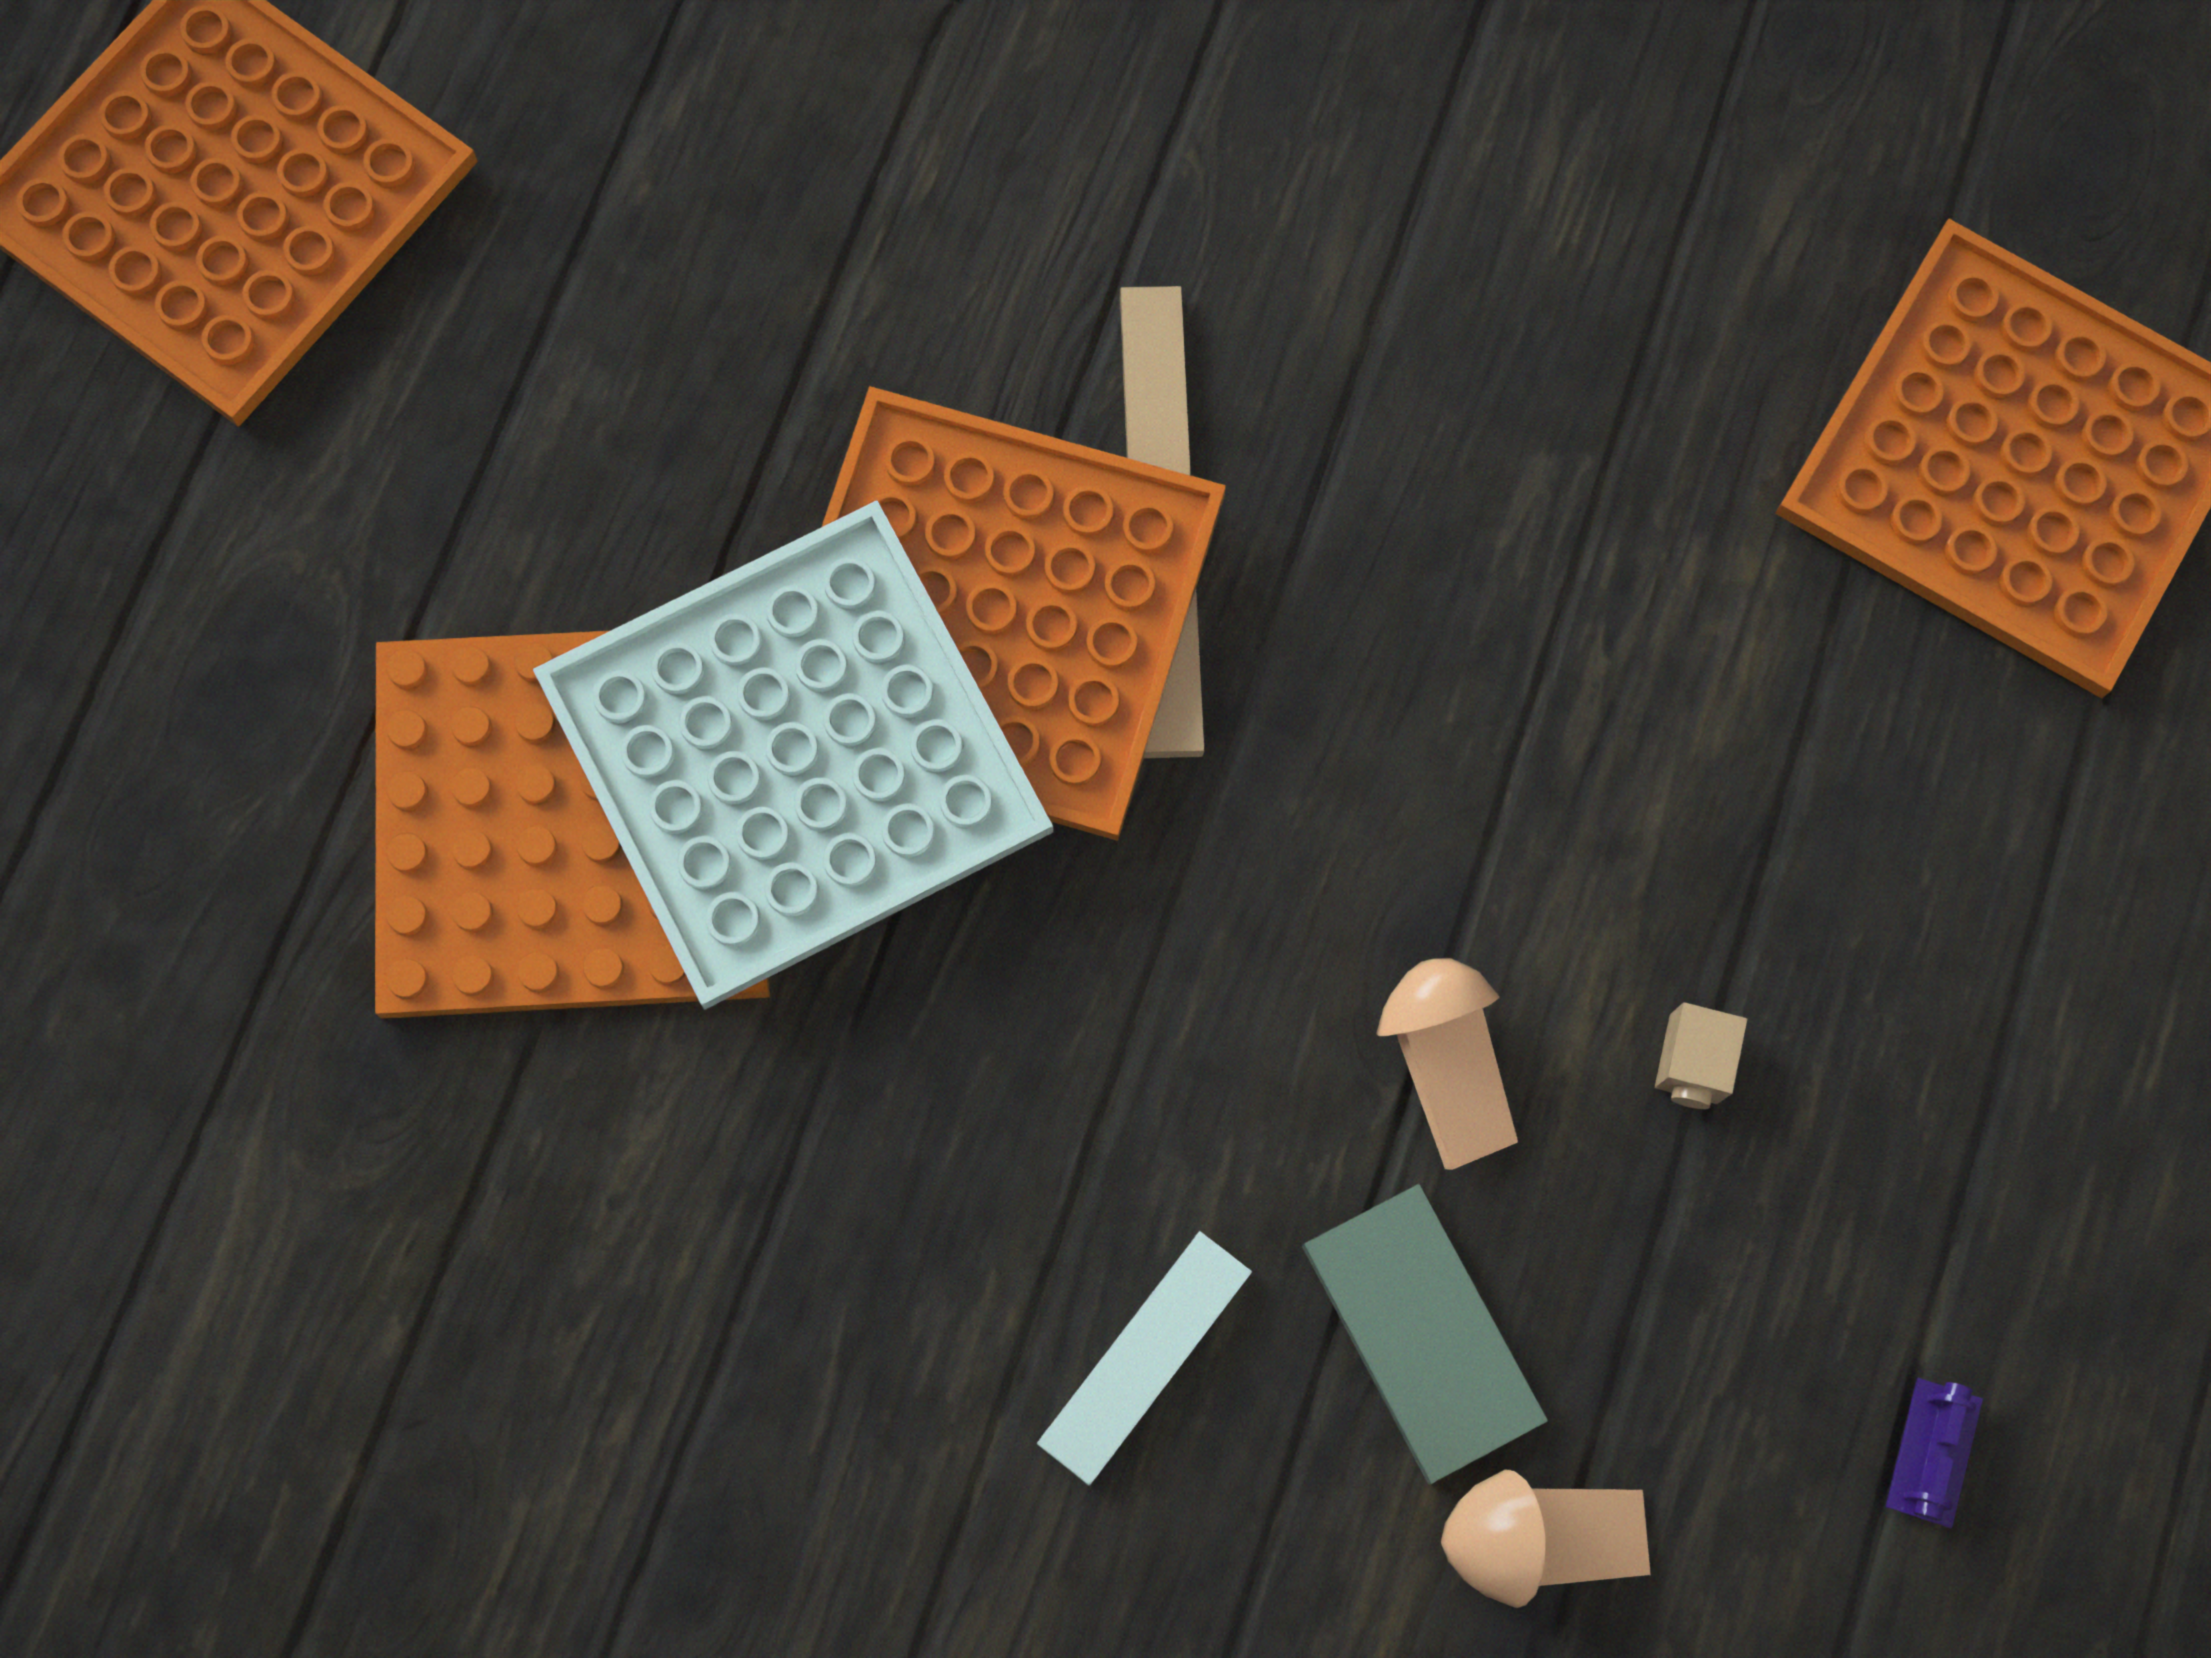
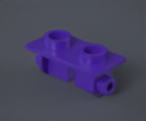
M1917 1378L1886 1508L1952 1528L1983 1398L1972 1395L1973 1390L1971 1388L1952 1382H1946L1945 1386Z

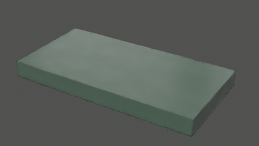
M1420 1184L1303 1244L1302 1248L1428 1485L1548 1421Z

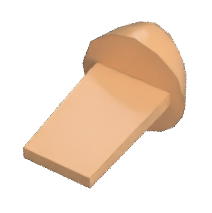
M1451 958L1422 961L1407 972L1391 993L1383 1008L1377 1035L1389 1036L1397 1034L1445 1169L1453 1170L1518 1143L1482 1009L1491 1005L1500 997L1480 972Z
M1505 1469L1475 1485L1458 1501L1445 1522L1441 1539L1448 1562L1466 1583L1484 1596L1514 1608L1525 1606L1536 1595L1539 1586L1651 1575L1643 1490L1531 1489L1528 1482L1515 1471Z

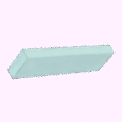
M1199 1231L1039 1439L1037 1445L1090 1486L1252 1271Z

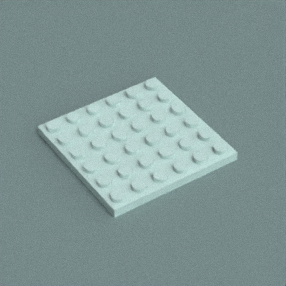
M877 500L533 669L704 1010L1053 833V825Z

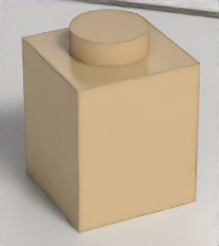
M1685 1002L1682 1003L1669 1016L1655 1088L1671 1092V1100L1673 1102L1697 1109H1709L1711 1103L1718 1104L1733 1093L1748 1018Z

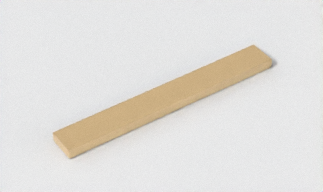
M1181 286L1121 287L1120 312L1127 458L1190 475ZM1196 590L1144 758L1203 757L1204 738Z

